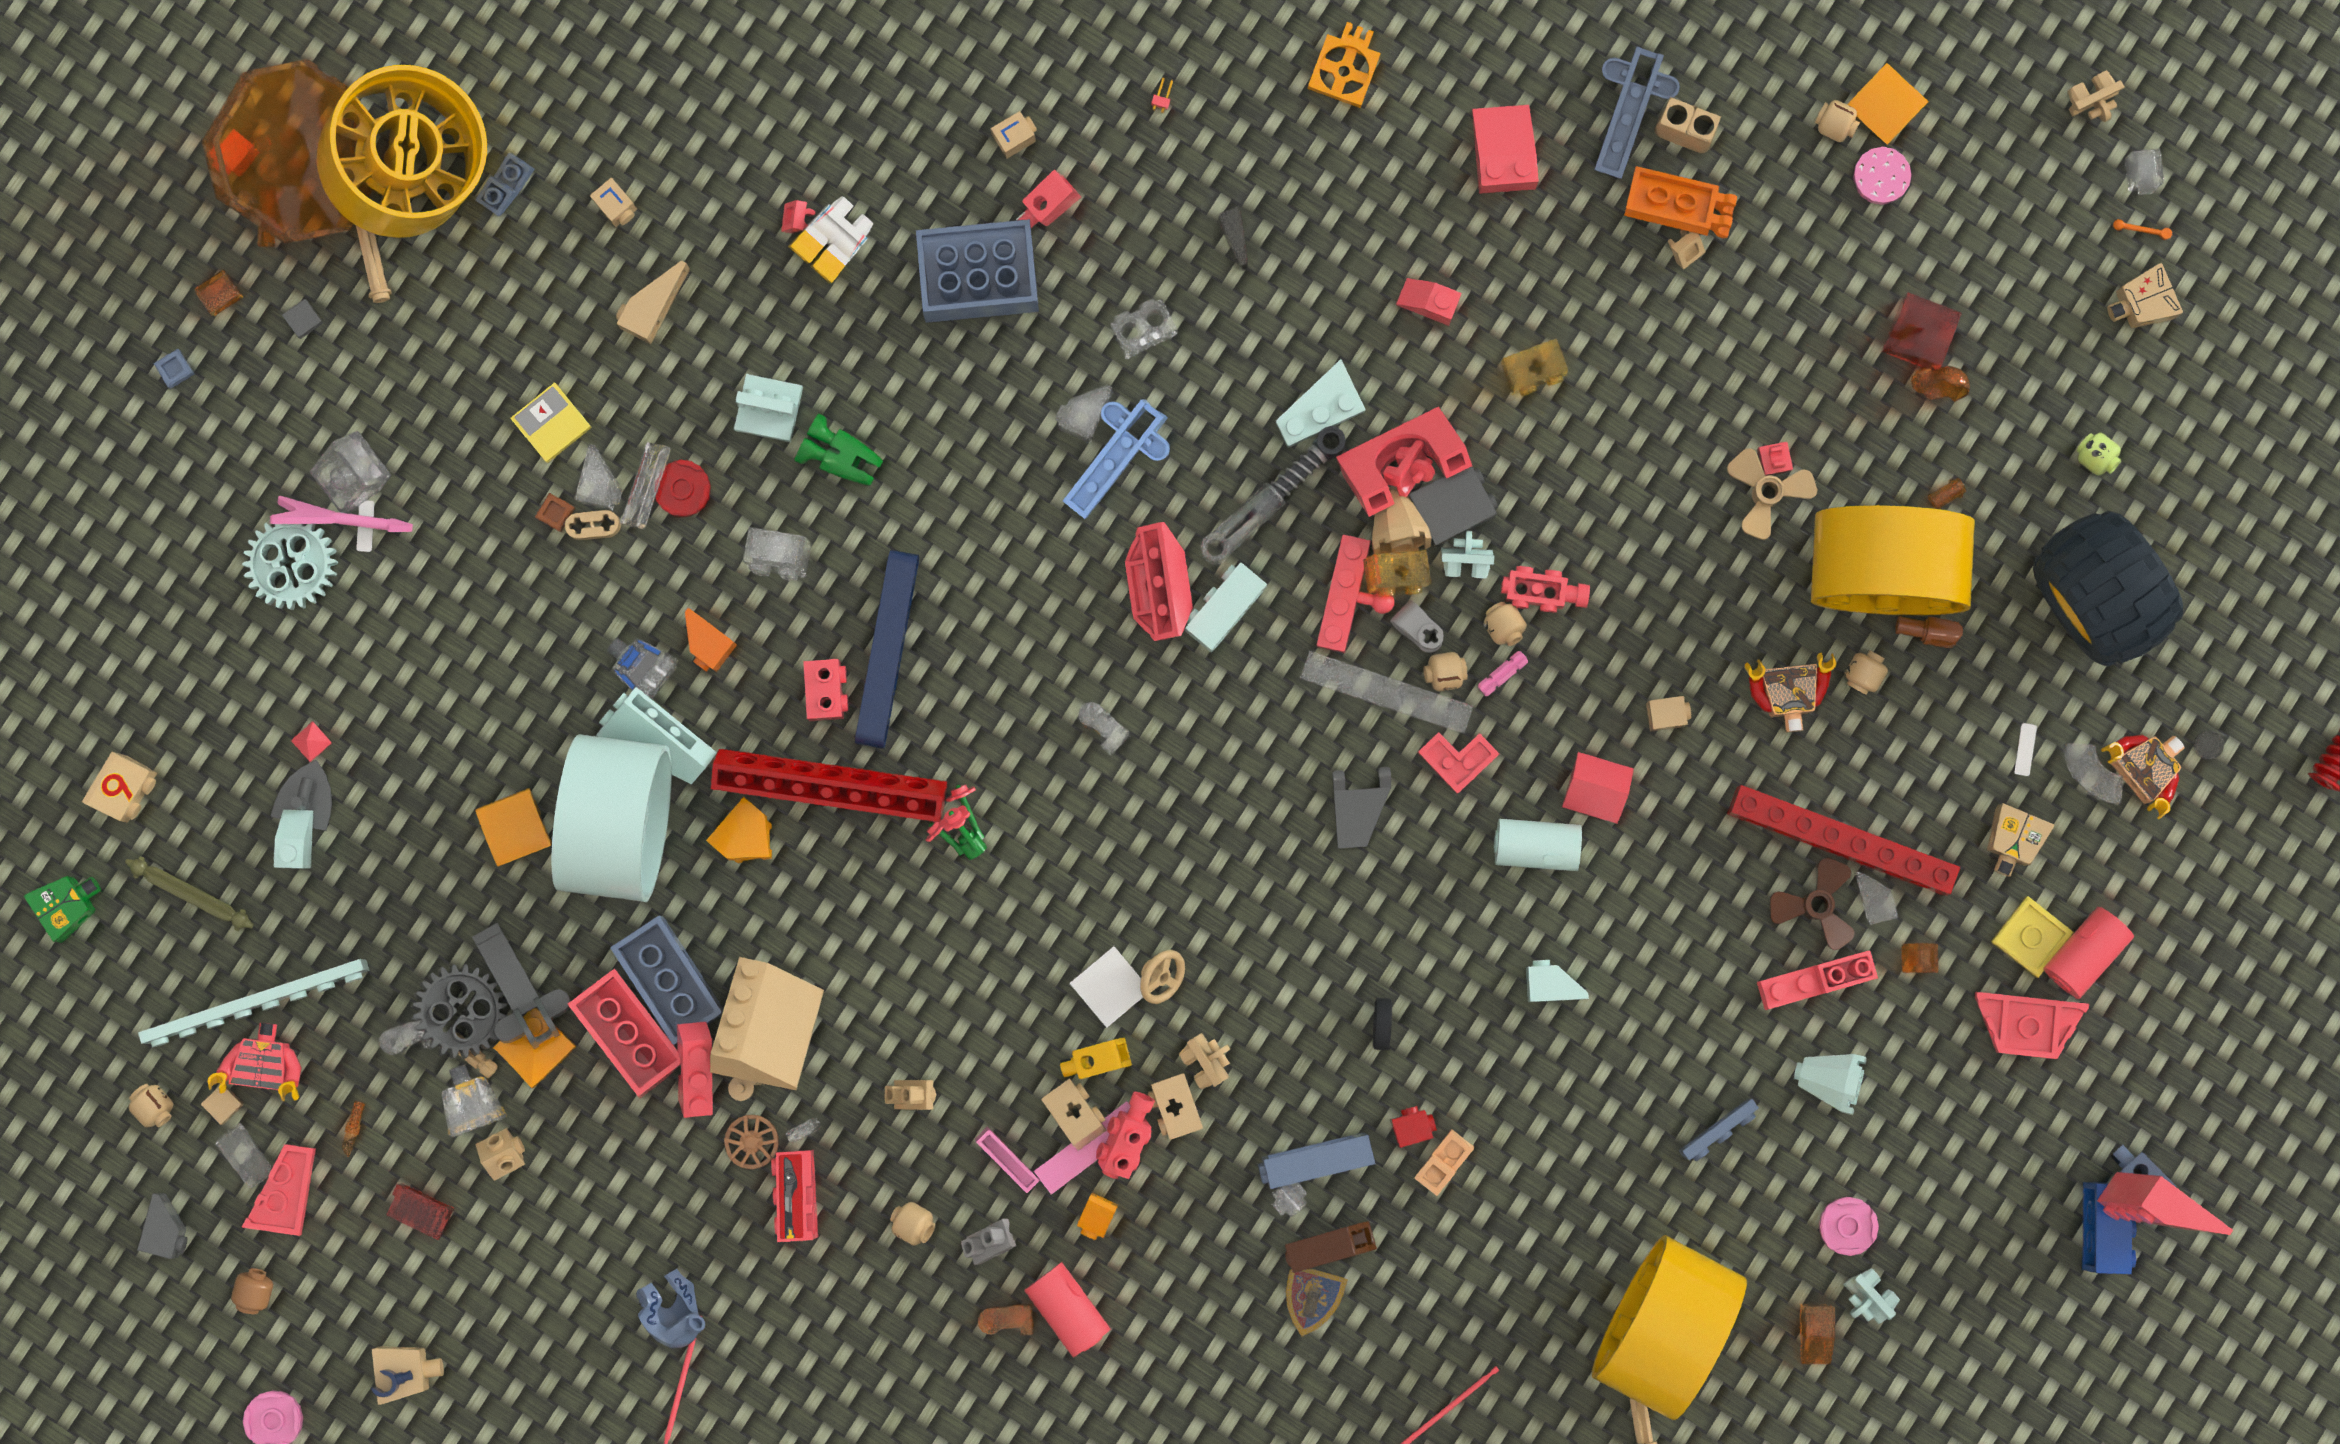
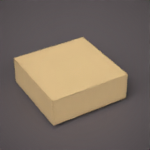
M218 1087L201 1103L220 1125H224L244 1105L228 1087L222 1094L219 1093Z

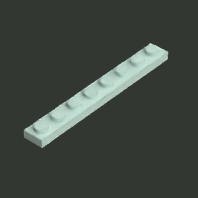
M358 959L138 1032L141 1044L151 1043L152 1047L161 1046L169 1043L168 1037L179 1034L180 1038L196 1034V1028L207 1025V1029L215 1028L225 1024L223 1020L225 1018L234 1016L235 1020L251 1016L252 1009L262 1007L263 1011L280 1006V1000L290 998V1001H296L307 997V991L317 988L318 992H323L334 988V982L345 979L346 983L362 979V973L370 970L365 959Z

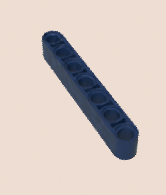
M890 550L855 736V744L880 749L885 748L917 576L918 554Z

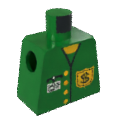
M66 876L24 895V898L51 940L62 943L95 913L96 910L89 899L99 893L101 888L93 877L79 884L74 877Z

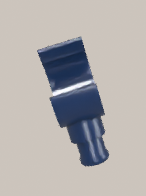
M389 1369L381 1370L382 1374L390 1377L392 1380V1387L387 1392L375 1386L371 1390L379 1397H388L398 1390L399 1385L404 1384L405 1381L413 1380V1374L410 1370L404 1373H395Z

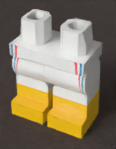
M843 196L831 205H826L788 246L809 264L820 250L828 244L810 267L829 283H832L850 259L867 241L868 238L865 236L873 226V222L863 214L853 224L847 221L844 217L852 209L853 205Z

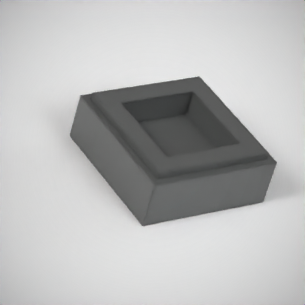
M307 299L302 300L282 314L299 339H302L323 324V321Z

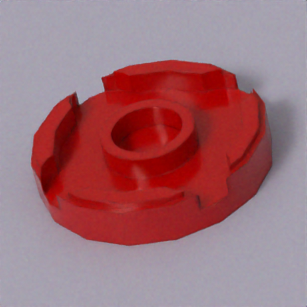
M676 460L659 470L654 479L653 492L657 503L665 512L672 516L688 517L697 514L705 507L710 499L711 484L708 475L701 466L688 460Z

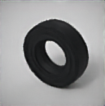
M1376 998L1373 1021V1049L1385 1051L1389 1050L1392 1001L1389 998Z

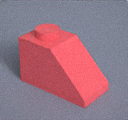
M1407 278L1396 305L1449 326L1462 293L1435 282Z

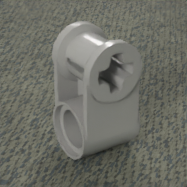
M1409 600L1390 620L1400 633L1409 638L1422 651L1433 653L1442 646L1444 637L1442 629L1412 600ZM1425 633L1428 635L1436 634V643L1432 641L1428 644L1425 643Z

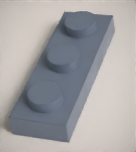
M1753 1099L1745 1100L1681 1148L1679 1152L1685 1160L1690 1161L1693 1158L1695 1162L1709 1153L1707 1147L1717 1141L1720 1144L1733 1134L1730 1130L1740 1123L1743 1127L1756 1117L1754 1112L1759 1107Z

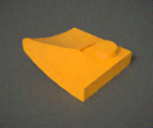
M537 1007L523 1016L534 1037L548 1031L549 1027ZM556 1025L555 1027L560 1035L556 1038L553 1036L544 1041L536 1049L532 1047L526 1035L512 1043L499 1041L493 1047L531 1088H534L577 1047Z

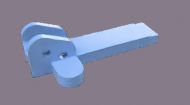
M1140 400L1132 412L1118 402H1108L1102 407V419L1116 432L1063 500L1065 504L1084 519L1094 510L1139 450L1156 461L1163 460L1169 455V443L1157 433L1168 417L1152 407L1147 400ZM1147 410L1156 418L1138 440L1128 430Z

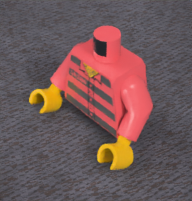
M260 1023L258 1039L243 1038L240 1043H237L223 1059L216 1073L209 1076L208 1088L211 1090L214 1084L220 1083L219 1093L222 1094L226 1091V1081L229 1080L228 1084L278 1090L282 1101H285L286 1094L292 1092V1098L296 1101L299 1098L296 1088L299 1085L302 1067L294 1050L290 1049L289 1043L275 1042L277 1024Z

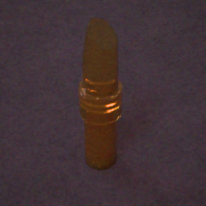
M354 1101L351 1115L344 1131L346 1133L342 1150L348 1157L352 1152L356 1137L359 1135L360 1122L366 1104L359 1101Z

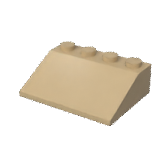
M739 957L711 1050L710 1073L797 1090L824 990L769 963Z

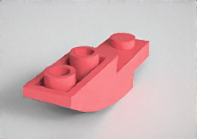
M1868 950L1757 982L1764 1009L1768 1010L1874 980L1878 976L1871 952Z

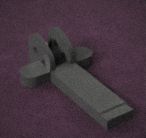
M498 923L472 936L513 1010L512 1014L499 1020L495 1025L496 1037L503 1043H512L526 1035L534 1049L551 1037H558L560 1034L552 1020L569 1010L568 1003L571 1000L568 994L558 989L539 998ZM538 1007L549 1029L544 1034L534 1037L522 1015Z

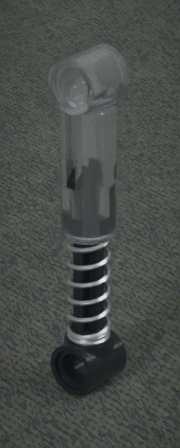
M1334 426L1322 429L1318 437L1312 442L1311 447L1308 448V452L1305 455H1300V460L1298 462L1294 461L1291 468H1286L1284 475H1278V480L1271 482V485L1266 482L1220 526L1205 536L1201 544L1203 559L1213 565L1223 563L1233 551L1286 504L1283 498L1286 495H1290V491L1294 488L1298 489L1297 485L1301 481L1305 482L1304 478L1309 474L1312 475V471L1316 467L1320 468V464H1325V462H1329L1331 459L1341 455L1346 442L1342 430ZM1328 436L1335 437L1339 442L1338 447L1335 449L1326 448L1323 444L1324 438ZM1246 519L1247 522L1227 540L1226 536ZM1212 542H1218L1223 546V552L1220 555L1213 556L1207 551L1208 545Z

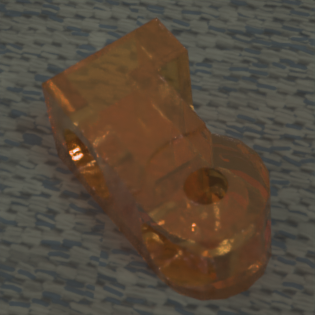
M1032 1303L987 1308L980 1313L978 1326L982 1332L991 1335L1001 1329L1020 1328L1021 1336L1032 1335L1035 1333Z

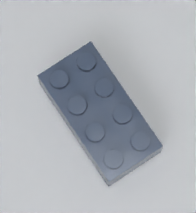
M657 916L610 947L673 1045H677V1024L707 1022V1025L722 1017L723 1007L663 916Z

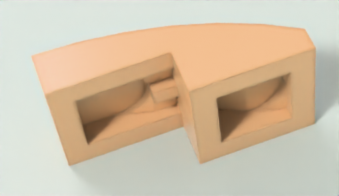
M1451 1129L1414 1178L1438 1196L1455 1175L1458 1168L1474 1150V1146Z

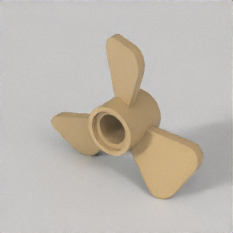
M1751 448L1743 450L1727 466V472L1731 477L1753 487L1752 498L1756 504L1742 521L1741 527L1744 533L1760 540H1765L1770 536L1771 507L1776 505L1783 496L1812 499L1817 494L1814 477L1808 470H1800L1783 481L1776 476H1765L1758 455ZM1762 486H1771L1775 491V497L1772 499L1764 497L1761 492Z

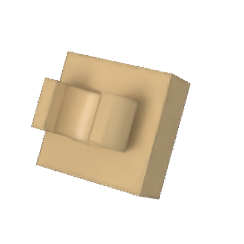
M1681 230V239L1676 243L1669 239L1668 243L1676 263L1684 270L1706 251L1699 234Z

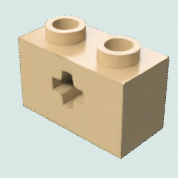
M1184 1073L1151 1084L1153 1090L1149 1091L1148 1095L1155 1100L1153 1108L1159 1107L1162 1118L1157 1119L1162 1136L1168 1135L1170 1140L1203 1129ZM1173 1098L1176 1103L1181 1102L1183 1104V1107L1179 1109L1180 1115L1174 1116L1173 1112H1167L1166 1107L1170 1105L1169 1100Z
M1068 1079L1041 1100L1072 1145L1079 1151L1107 1131L1102 1124L1106 1119L1097 1106L1093 1108L1089 1106L1086 1099L1090 1096L1082 1084L1078 1083L1075 1085ZM1075 1108L1079 1110V1113L1081 1115L1077 1119L1074 1117V1113L1072 1112V1110Z

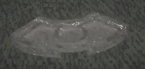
M2065 743L2064 753L2068 769L2080 786L2089 795L2100 801L2121 805L2123 776L2110 772L2101 764L2097 757L2096 746Z

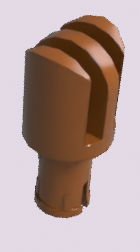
M1899 616L1895 626V634L1919 637L1920 641L1925 645L1953 648L1963 633V627L1959 622L1933 616H1927L1923 621Z

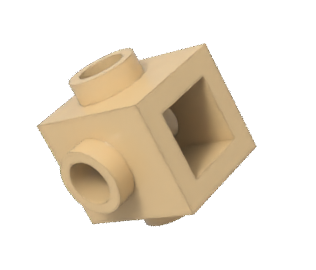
M507 1128L476 1144L480 1162L494 1181L525 1165L522 1155L525 1147L518 1136L513 1137Z

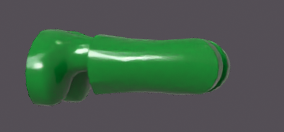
M818 413L807 432V436L828 444L830 448L826 450L805 437L794 461L804 464L810 459H815L821 462L819 469L852 482L871 486L875 478L857 468L861 460L869 465L880 468L883 460L873 450L842 429H839L836 434L827 427L826 417Z

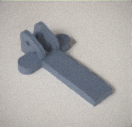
M1636 47L1631 62L1610 58L1603 64V76L1609 81L1623 85L1594 170L1622 179L1650 94L1663 99L1673 98L1678 94L1680 88L1678 80L1670 75L1658 72L1664 55ZM1640 55L1655 59L1647 86L1631 82Z

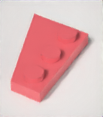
M284 1144L268 1175L269 1178L261 1193L257 1196L254 1202L255 1205L243 1223L242 1228L297 1236L302 1235L316 1148Z

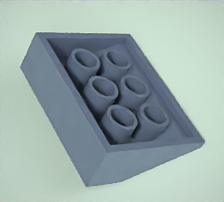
M1030 219L916 230L922 308L926 323L1039 312Z

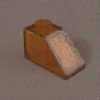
M1800 1304L1801 1364H1831L1835 1342L1834 1306L1829 1304Z

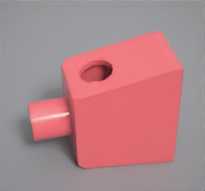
M1054 169L1023 199L1022 202L1028 209L1016 220L1030 219L1031 228L1038 222L1048 226L1076 203L1081 196L1066 178ZM1047 201L1045 209L1041 210V204Z

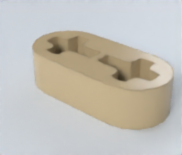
M609 510L574 513L565 521L566 532L575 540L610 538L615 536L621 528L619 517ZM607 516L611 521L615 522L614 525L610 526V531H606L602 526L595 527V523H603ZM578 519L583 524H590L591 526L582 528L580 534L571 529L573 525H576V520Z

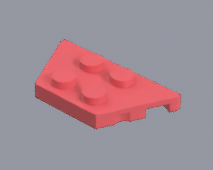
M1975 992V999L1996 1053L2058 1059L2066 1041L2074 1033L2079 1020L2089 1009V1004Z

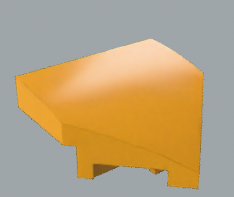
M745 797L740 800L706 840L729 861L734 860L737 863H742L744 860L772 859L769 834L772 824L767 821V816Z

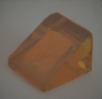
M1902 944V972L1938 973V944Z

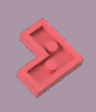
M1438 732L1417 752L1456 794L1466 787L1499 755L1480 733L1464 749L1458 752Z

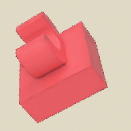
M795 200L785 203L781 232L793 234L803 231L808 226L805 223V215L813 216L815 211L810 208L806 209L807 202Z
M1787 442L1758 448L1760 463L1765 476L1793 470Z

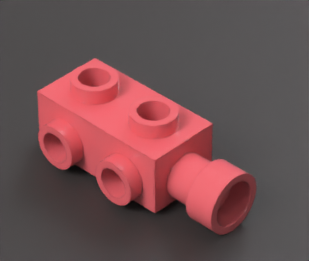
M1516 566V571L1511 570L1508 577L1503 576L1501 593L1506 594L1505 601L1512 602V605L1516 606V608L1528 609L1529 605L1540 606V611L1557 613V609H1563L1565 602L1575 603L1577 607L1587 608L1590 585L1579 583L1578 586L1567 585L1568 578L1562 577V572L1545 570V574L1542 575L1533 573L1534 568ZM1519 584L1524 585L1526 593L1519 594L1516 591V586ZM1545 589H1553L1555 596L1553 598L1546 597Z
M1133 1092L1129 1101L1131 1106L1128 1113L1119 1111L1117 1117L1113 1116L1110 1119L1107 1127L1108 1139L1106 1143H1100L1096 1151V1159H1098V1164L1106 1176L1118 1179L1119 1176L1129 1179L1132 1171L1137 1169L1142 1148L1149 1142L1152 1133V1127L1145 1119L1146 1113L1151 1112L1155 1102L1150 1096L1141 1092Z

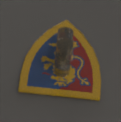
M1290 1268L1286 1286L1287 1308L1292 1322L1301 1336L1317 1330L1330 1319L1339 1307L1348 1279L1311 1268L1293 1273L1292 1268Z

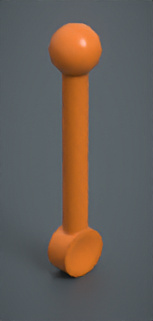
M2117 219L2113 223L2115 230L2128 229L2159 235L2163 240H2167L2172 236V231L2169 228L2158 230L2127 224L2121 219Z

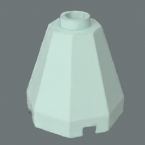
M1856 1054L1805 1057L1803 1063H1797L1794 1079L1799 1080L1798 1086L1838 1111L1853 1115L1854 1109L1849 1106L1850 1104H1857L1864 1070H1862L1859 1064H1866L1867 1058Z

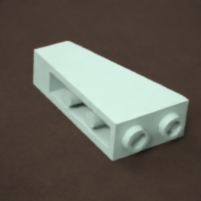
M637 687L629 696L625 693L620 696L613 705L617 710L613 712L609 709L599 722L603 727L596 734L598 737L668 746L671 753L672 775L690 784L697 779L717 754L715 750Z

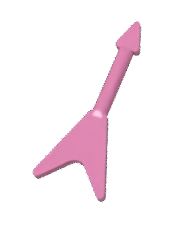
M278 496V505L290 512L270 516V524L335 523L388 530V532H412L413 524L393 518L389 520L339 513L283 496Z

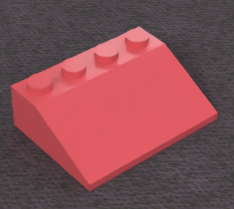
M2116 1172L2097 1200L2105 1207L2103 1211L2115 1220L2121 1218L2128 1222L2132 1220L2138 1223L2144 1222L2151 1225L2156 1224L2230 1235L2233 1231L2162 1176Z

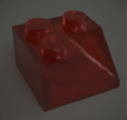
M1908 292L1901 300L1882 352L1936 372L1943 365L1962 313Z

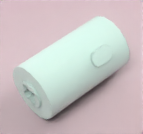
M1498 819L1494 838L1495 865L1578 871L1581 856L1582 827L1576 824Z

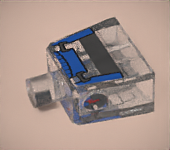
M616 638L607 650L608 653L619 660L612 669L614 673L631 691L637 687L651 700H653L681 663L674 656L639 638H636L630 646Z

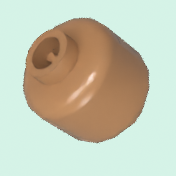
M251 1268L249 1272L237 1275L231 1295V1300L236 1305V1309L246 1314H258L259 1311L266 1309L272 1293L273 1282L270 1278L266 1277L265 1271Z

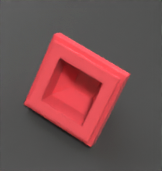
M313 721L291 740L309 762L313 761L332 744Z

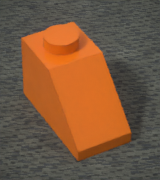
M687 608L685 618L690 653L696 657L693 662L706 672L709 668L717 672L737 644L690 608Z

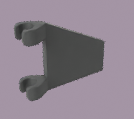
M1380 767L1378 769L1380 788L1345 790L1344 771H1333L1332 779L1338 849L1367 847L1391 789V770L1389 767Z

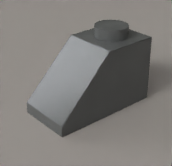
M161 1192L152 1194L137 1251L174 1259L179 1258V1255L184 1253L188 1238L185 1237L186 1228L167 1194Z

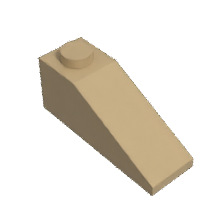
M680 261L632 296L627 304H622L616 315L619 328L651 344L690 270L687 263Z

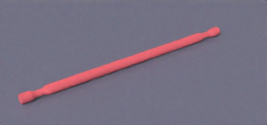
M696 1338L688 1345L664 1437V1444H668L671 1437Z
M1495 1366L1490 1373L1479 1379L1401 1444H1410L1500 1370Z

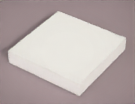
M1114 946L1070 982L1071 986L1106 1028L1143 998L1140 990L1141 978Z

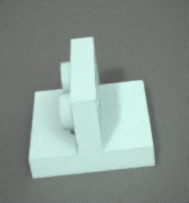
M746 374L743 391H738L736 397V404L739 409L734 430L791 443L803 386Z

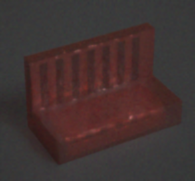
M404 1183L397 1184L392 1193L395 1198L386 1215L440 1240L455 1208Z

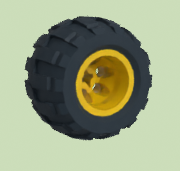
M2107 510L2101 515L2094 513L2072 522L2054 534L2041 548V554L2034 558V577L2048 605L2075 643L2090 659L2098 664L2108 667L2115 662L2121 664L2144 655L2162 643L2175 629V623L2182 619L2183 602L2171 575L2144 536L2121 514Z

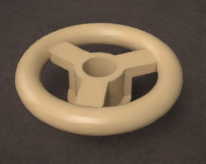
M1174 950L1162 951L1145 963L1141 972L1140 990L1147 1002L1159 1004L1165 1002L1176 993L1185 974V963L1180 953ZM1171 959L1176 962L1174 979L1170 977L1169 971ZM1166 984L1169 986L1167 990L1159 995L1151 994L1159 985L1163 986Z

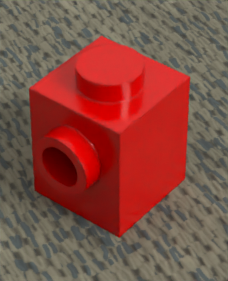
M1417 1106L1401 1110L1402 1116L1390 1119L1399 1148L1432 1139V1132L1437 1131L1433 1115H1427L1425 1110L1419 1111Z

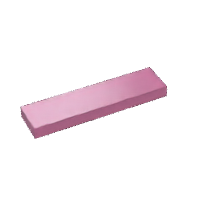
M1128 1101L1105 1117L1106 1120L1102 1124L1106 1130L1110 1119L1113 1116L1117 1117L1119 1111L1128 1113L1131 1106ZM1105 1131L1079 1151L1072 1143L1034 1171L1051 1195L1098 1160L1096 1159L1097 1148L1100 1143H1106L1109 1133Z

